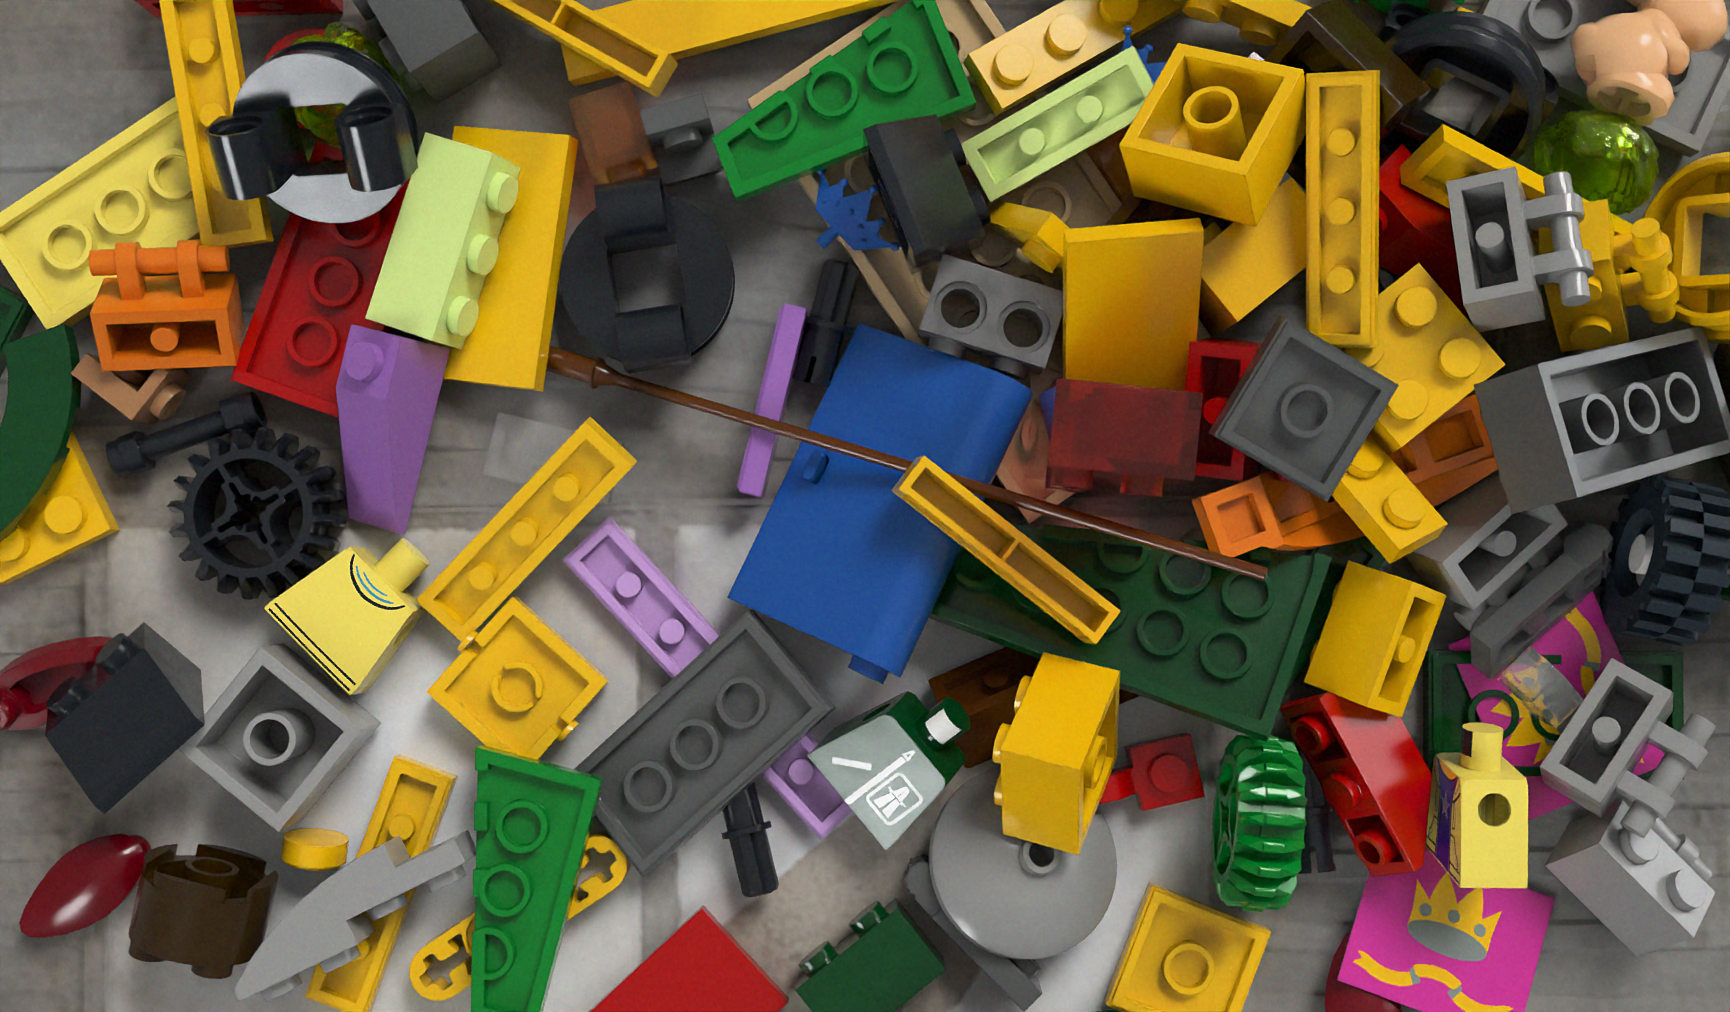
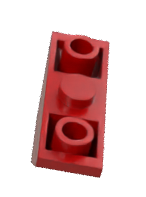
M1329 692L1290 701L1281 706L1279 709L1291 729L1294 742L1303 751L1322 786L1326 800L1334 807L1353 842L1357 856L1366 865L1371 876L1416 872L1424 864L1432 774L1402 719Z

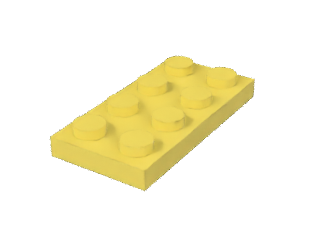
M176 96L0 212V260L46 330L61 324L71 327L88 316L103 279L117 277V275L92 276L89 269L90 250L115 249L117 242H139L142 248L176 247L178 240H200Z

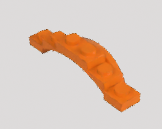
M1476 394L1464 397L1403 447L1389 455L1433 507L1445 502L1499 470L1486 426L1481 418L1480 405ZM1272 469L1191 500L1209 551L1229 557H1235L1262 546L1284 551L1308 550L1366 536L1332 495L1326 502L1294 482L1274 480Z

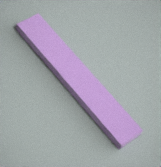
M608 517L563 559L568 567L672 679L720 636L718 631L612 517ZM809 732L761 776L822 840L853 810L808 758L807 755L820 743Z

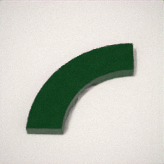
M61 324L3 345L7 362L8 395L0 426V542L18 528L16 524L28 513L39 497L47 495L59 475L70 450L66 446L73 425L75 408H80L81 381L70 374L80 362L74 330L66 324Z

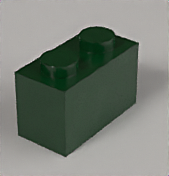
M897 898L885 907L879 901H875L862 910L849 923L850 928L854 932L835 947L829 941L823 942L799 963L798 966L803 972L797 976L795 991L812 1012H894L946 971L941 953Z

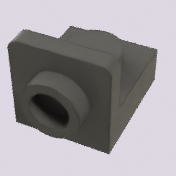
M702 93L639 110L645 134L654 150L659 172L666 186L677 185L716 174L723 170L712 141L715 133Z

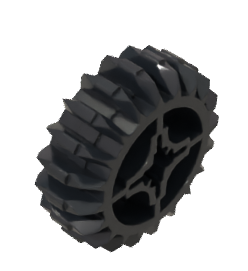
M259 427L252 438L249 432L243 429H235L231 432L230 445L220 438H213L207 441L211 459L199 454H193L187 458L190 467L197 474L195 478L178 476L173 480L179 489L187 492L185 500L170 501L167 505L169 510L174 513H184V524H177L171 527L169 533L172 537H188L190 543L181 550L178 557L183 561H194L202 558L197 567L195 577L200 581H208L218 575L217 591L222 594H231L239 587L242 598L246 600L258 599L262 589L269 598H276L285 592L286 582L292 587L307 576L304 567L313 572L326 563L325 559L318 553L319 549L338 551L341 543L336 538L327 535L329 527H342L347 522L346 517L341 514H330V504L343 501L346 496L344 491L325 490L324 487L326 483L334 478L336 471L332 466H322L312 470L319 459L320 451L316 447L307 446L298 452L299 437L294 434L284 433L276 440L273 429ZM267 461L283 470L291 478L292 482L285 486H274L266 490L258 478L249 477L244 466L254 462ZM222 488L227 499L226 509L223 515L215 521L216 500ZM254 502L271 503L266 506L267 510L263 511L259 516L262 524H246L251 521L250 517L257 512ZM302 505L303 520L301 529L291 547L290 544L294 539L289 530V518L292 512ZM248 537L259 551L266 550L273 562L261 567L248 564L235 557L225 545L231 541H242Z

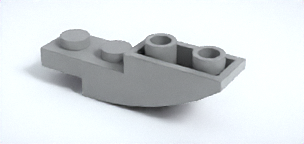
M466 830L411 858L400 835L351 861L321 882L286 914L250 959L233 989L238 1002L261 992L265 1002H268L301 985L302 981L298 973L320 963L323 972L328 973L359 957L361 954L357 945L374 933V929L365 911L368 912L371 920L375 921L408 904L404 892L426 882L430 893L467 875L462 864L476 855V846L469 831Z

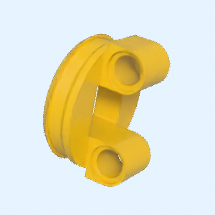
M1721 152L1697 159L1674 173L1654 194L1642 218L1657 220L1661 232L1669 237L1673 257L1672 262L1668 265V271H1671L1676 276L1680 292L1679 300L1675 304L1676 314L1674 318L1687 324L1703 327L1707 342L1714 344L1730 343V274L1700 276L1704 213L1720 218H1730V152Z

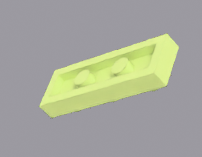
M1131 46L962 143L964 154L989 201H996L1131 125L1152 89L1154 82L1136 48Z

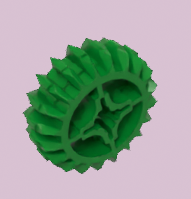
M1236 735L1226 746L1224 756L1220 760V773L1216 777L1217 787L1212 817L1211 864L1214 867L1213 881L1216 885V891L1221 901H1224L1227 906L1242 907L1244 911L1263 912V909L1279 910L1281 907L1286 906L1291 899L1292 892L1297 887V874L1301 871L1302 849L1305 848L1304 830L1307 825L1305 806L1308 799L1305 797L1306 777L1302 772L1303 761L1294 742H1290L1287 739H1279L1270 735L1268 741L1265 742L1247 735Z

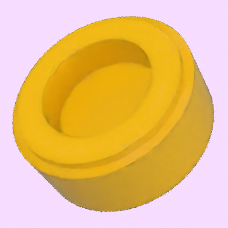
M320 828L289 830L283 834L281 860L288 866L302 870L326 871L337 869L347 861L349 838L343 833Z

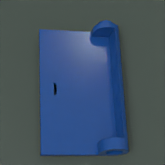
M858 323L808 430L910 461H914L917 457L924 455L943 471L991 485L1033 393L1020 382L1002 373L940 351L927 350L926 346ZM801 442L727 598L852 655L848 665L849 669L884 684L888 673L901 678L962 546L891 491L904 472ZM974 494L981 501H984L985 497Z

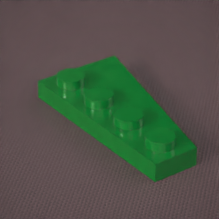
M910 0L887 18L883 16L862 31V36L833 56L829 54L812 66L807 75L786 90L777 91L715 135L712 141L736 202L739 203L863 154V129L875 124L937 114L939 122L942 123L975 110L977 102L936 1Z
M479 745L475 747V770H478L477 802L474 803V831L477 832L476 868L473 870L475 931L472 933L471 1012H543L605 778Z

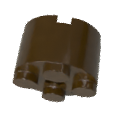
M178 844L163 845L148 851L143 861L128 932L131 940L128 951L130 956L144 962H163L168 960L192 965L191 971L203 978L223 979L230 977L233 966L249 962L265 940L279 875L277 871L274 870L267 876L264 874L267 862L244 851L217 845L198 844L196 855H176Z

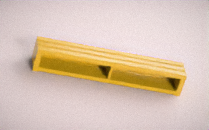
M485 0L657 98L660 97L678 66V63L668 51L658 48L574 0Z
M926 456L917 457L891 490L1084 643L1097 644L1120 613L1118 608Z

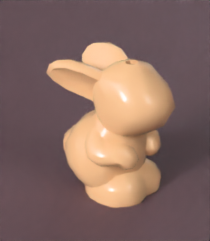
M1627 0L1637 7V12L1613 14L1595 23L1589 22L1579 25L1574 31L1570 43L1575 68L1580 79L1587 86L1586 94L1588 101L1607 117L1627 125L1647 126L1651 125L1656 118L1666 116L1674 101L1672 85L1668 81L1669 74L1678 75L1683 73L1689 64L1690 53L1710 50L1725 36L1728 28V14L1724 0Z

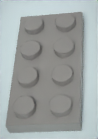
M1627 0L1484 1L1479 14L1490 16L1509 25L1530 43L1538 55L1542 66L1548 69L1559 83L1558 96L1688 157L1701 151L1730 89L1729 26L1723 39L1710 50L1690 53L1689 64L1683 73L1678 75L1669 74L1668 81L1672 85L1674 101L1666 116L1656 118L1651 125L1635 126L1622 124L1607 117L1588 101L1586 94L1587 86L1580 79L1575 68L1570 39L1579 25L1589 22L1595 23L1613 14L1637 12V7Z

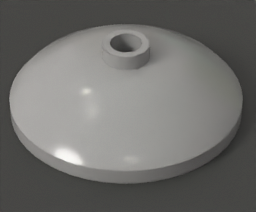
M1001 766L987 770L964 783L952 794L940 811L932 831L929 846V869L933 889L942 910L950 922L962 935L978 947L989 953L1015 960H1036L1051 957L1065 952L1083 941L1094 931L1108 910L1113 897L1117 876V858L1113 837L1108 823L1098 807L1079 855L1004 835L1002 806L994 804L995 787L1001 772ZM1032 844L1041 846L1045 851L1046 861L1043 867L1035 865L1030 859L1029 850Z

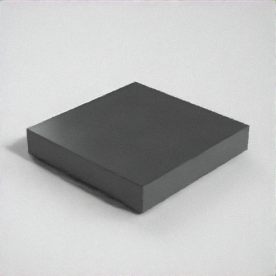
M1279 316L1208 433L1327 502L1399 385L1296 323Z

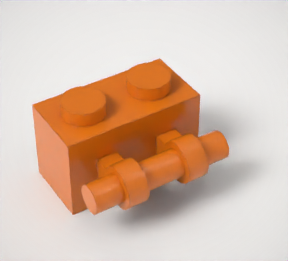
M197 239L178 240L176 247L142 248L139 242H117L115 249L89 251V269L92 276L117 275V277L103 279L90 311L102 372L237 365L246 330L237 273H204L230 270V254L227 245L202 246L201 241ZM168 273H178V274H179V275H166V276H144V274H168Z

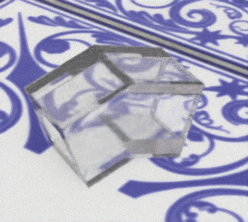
M1529 646L1501 674L1498 680L1522 702L1535 718L1555 729L1584 700L1564 675L1532 646Z

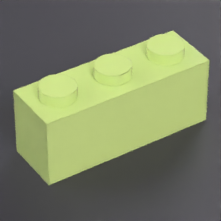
M425 132L417 156L418 168L411 175L365 318L462 350L466 336L472 332L478 319L479 306L477 302L485 277L493 269L498 258L499 245L497 240L506 213L512 209L518 196L519 184L517 179L521 167L493 152Z

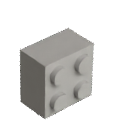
M281 643L260 646L204 715L205 725L177 750L276 831L280 832L301 822L380 726L381 722L286 644Z

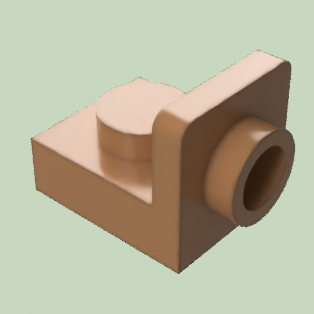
M88 353L84 355L70 373L130 420L153 425L159 419L165 420L169 418L181 406L187 393L183 388L192 377L184 368L155 369L149 378L143 370L102 372L99 356Z

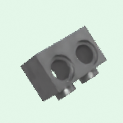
M943 254L919 328L918 337L930 340L927 350L940 351L965 360L967 352L992 359L989 369L1011 378L1026 380L1029 371L1040 375L1046 368L1063 313V291ZM952 296H964L974 303L977 310V319L973 324L964 328L951 326L944 320L941 314V305ZM1014 315L1029 317L1038 328L1037 342L1029 347H1017L1011 344L1004 334V321Z

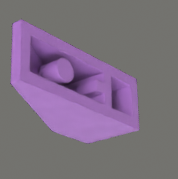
M351 324L336 385L348 516L350 519L394 533L405 534L450 348Z

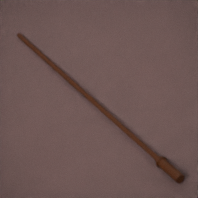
M549 346L546 371L588 383L593 389L599 386H620L904 473L913 462L621 374L607 365L605 359L601 357L593 359ZM945 471L973 494L1265 581L1268 571L1266 567Z

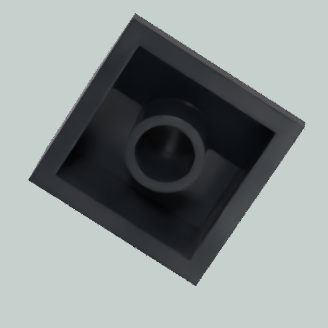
M937 114L875 124L863 129V157L874 184L878 186V194L911 275L939 264L943 254L956 257L983 246L986 237L983 227L991 225V218L979 189L975 188L968 191L959 168L967 165V161L960 140L953 128L943 132Z
M145 622L129 636L120 633L113 637L98 653L95 659L96 665L79 680L74 676L66 679L55 689L46 703L48 710L45 737L93 805L104 814L205 725L201 669Z

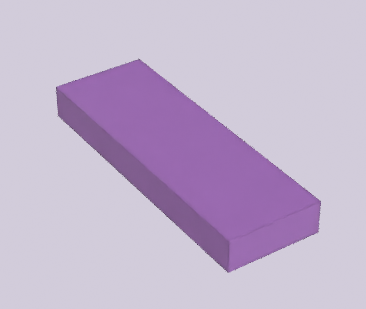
M784 303V307H780L755 410L757 415L783 422L793 382L792 376L796 370L807 324L805 323L806 316H808L807 308ZM751 426L737 483L739 492L764 499L779 439L778 434Z

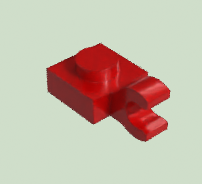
M1185 732L1125 746L1129 765L1112 769L1099 804L1120 800L1136 794L1139 809L1147 811L1205 797L1191 734Z

